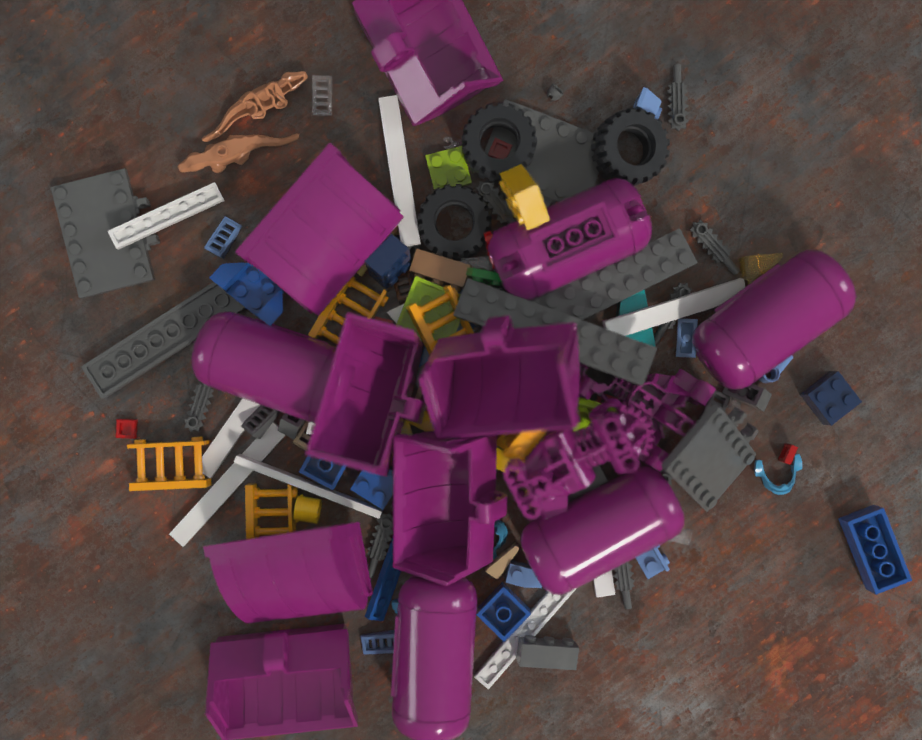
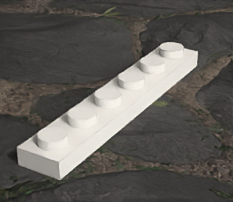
M214 182L109 230L108 233L116 249L119 250L223 202L224 199Z

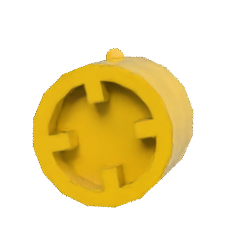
M303 494L298 496L293 515L295 522L301 521L317 524L320 517L322 500L305 497Z

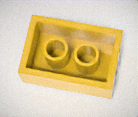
M522 164L500 173L502 179L499 182L500 187L507 196L506 202L509 209L512 210L514 217L517 218L520 225L524 224L526 229L529 230L550 221L538 185Z

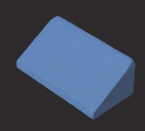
M678 319L676 357L696 358V349L692 343V335L698 327V319Z

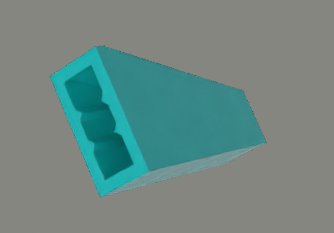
M645 290L617 303L616 317L648 307ZM652 327L626 335V337L655 347Z

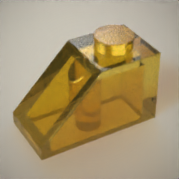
M783 253L739 258L741 278H744V281H748V284H751L776 266L783 258Z

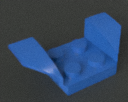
M250 263L222 264L210 276L212 281L266 324L272 325L283 313L284 290Z

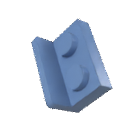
M660 545L636 557L647 579L663 570L666 572L670 570L668 558L664 553L661 554L658 549Z

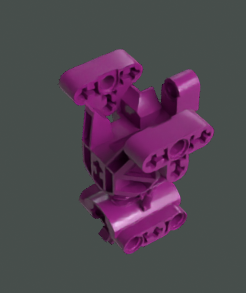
M579 363V397L589 400L592 394L596 393L605 403L609 398L603 391L607 390L619 398L621 405L625 402L626 407L629 408L633 403V410L640 407L641 415L644 413L648 414L646 420H652L650 427H654L655 433L652 435L655 436V441H651L653 448L648 449V456L644 454L638 456L642 463L653 467L659 472L663 469L660 465L669 456L667 452L657 447L661 438H665L663 425L676 434L685 437L696 423L675 408L685 407L686 401L693 405L705 406L716 390L707 382L696 379L682 369H679L675 376L648 373L643 386L630 383L610 374L607 375L603 383L595 382L584 373L588 366ZM684 422H687L689 424V430L683 433L681 430V425Z
M610 398L605 403L596 406L589 413L592 425L581 428L578 431H574L573 428L548 430L524 459V462L519 458L510 459L504 470V478L525 517L536 519L540 515L542 519H547L566 512L568 494L584 489L594 481L596 477L592 468L594 466L611 461L615 471L618 473H633L636 471L639 465L638 455L644 454L648 456V449L653 448L651 441H655V436L652 435L655 433L654 427H650L652 420H646L648 414L644 413L641 415L640 407L633 410V403L627 408L625 402L621 405L619 400ZM609 407H615L617 411L613 413L609 412L607 409ZM628 458L634 459L631 463L625 462ZM525 486L528 490L524 491L521 490L519 487Z

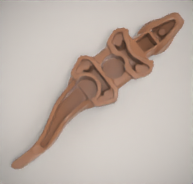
M305 71L286 72L279 81H271L268 84L244 93L228 109L219 126L213 132L202 137V141L208 142L221 136L239 118L249 115L253 119H263L266 115V110L272 107L276 109L285 108L288 105V101L284 95L289 91L297 89L308 78V75Z
M255 134L246 136L230 135L227 140L207 145L202 153H190L178 165V169L180 172H196L206 166H211L212 171L219 174L226 169L228 164L235 162L243 165L249 159L251 151L260 147L287 145L298 140L299 134L285 138H273Z

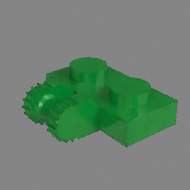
M467 268L466 276H471L474 281L487 285H502L498 273L477 268Z

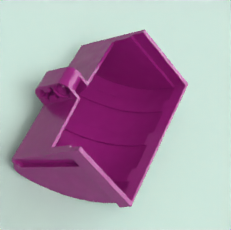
M355 0L352 2L354 14L373 48L371 54L379 70L385 72L412 126H417L440 116L474 97L484 89L497 86L503 81L462 0Z
M329 143L235 252L262 271L309 313L312 314L314 312L319 316L361 268L365 260L401 222L404 216L394 203L353 169L340 151Z
M347 313L307 448V455L378 475L388 476L394 456V436L401 434L405 420L422 424L427 406L425 402L411 398L424 348L423 342L414 330ZM351 364L355 367V376L343 406L337 410L334 405V399L340 383L339 378L345 367Z
M505 315L489 317L481 333L439 338L419 377L437 439L577 428L579 423L577 413L579 347L576 323L514 328L511 317Z
M428 431L413 435L399 434L394 436L393 568L448 586L493 562L494 523L496 520L506 516L507 494L496 490L497 434L437 439L435 431Z
M360 522L203 546L205 557H210L212 571L222 597L231 611L247 624L363 610L366 608L368 596H371L373 593Z
M346 624L221 636L215 642H211L205 715L222 740H234L358 727V715L353 703L349 633Z

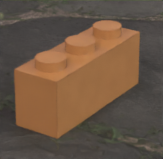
M416 249L409 271L414 274V277L431 279L432 283L442 286L443 283L451 285L452 288L454 287L460 292L461 289H464L467 279H471V276H466L467 268L473 267L459 261Z

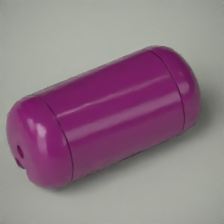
M609 179L545 207L550 221L527 230L524 224L520 225L518 220L494 231L488 249L495 266L494 270L499 274L504 290L516 297L531 301L642 251L651 239L652 223L638 190L627 180Z
M815 249L800 252L783 265L777 264L714 309L715 314L699 324L692 335V343L696 349V355L706 370L722 386L731 390L750 386L848 316L853 310L856 301L854 284L842 265L827 253Z
M224 311L214 314L203 324L194 342L191 363L195 377L208 387L315 424L337 347L274 324L268 325L259 319ZM351 364L345 367L339 378L340 383L334 399V405L337 410L343 406L355 376V367Z
M642 465L633 473H624L568 502L566 512L547 519L540 517L524 527L520 542L526 559L539 583L549 593L562 595L675 538L684 527L685 517L674 491L662 473L651 466Z
M413 575L402 585L399 592L398 615L395 620L391 696H393L392 717L393 723L400 733L412 740H453L459 737L469 725L477 594L473 583L465 577L445 586Z

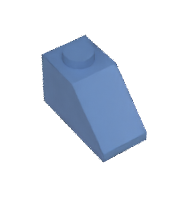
M643 87L635 100L633 108L636 110L639 108L645 109V114L653 113L655 115L654 119H658L662 108H660L661 100L649 89Z
M511 560L504 577L506 583L524 588H542L529 564Z

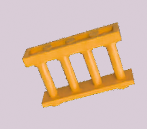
M353 276L321 312L308 335L315 339L325 337L338 345L340 337L331 333L325 327L329 320H334L344 326L345 318L335 311L338 303L340 305L343 303L361 315L374 319L379 308L386 305L389 299L387 296L388 292L383 290L380 295L356 281V278ZM353 287L377 301L372 310L370 311L347 298L346 294H344L347 288Z
M451 285L443 287L446 294L423 306H417L416 303L406 306L429 355H431L437 343V340L435 341L432 336L433 331L457 319V317H454V312L429 324L425 322L423 316H425L426 312L447 301H450L455 311L459 295L454 287L452 288ZM459 318L463 329L448 337L474 334L468 321Z
M548 430L499 434L497 436V445L504 450L503 454L507 458H519L524 461Z
M191 437V441L146 443V439L134 440L133 444L127 445V449L136 448L138 478H136L135 482L129 483V491L207 488L211 486V478H205L202 466V445L210 444V440H203V437ZM174 446L176 476L172 480H167L164 471L163 447ZM182 446H194L195 475L193 479H186V476H184ZM155 447L157 477H155V480L148 481V477L145 474L144 448Z
M257 483L245 485L246 540L260 538V536L296 532V522L293 519L295 498L298 497V487L287 484L288 489L260 490L257 488ZM260 497H288V508L260 509V507H257V499ZM260 516H288V527L260 528L258 526V518Z

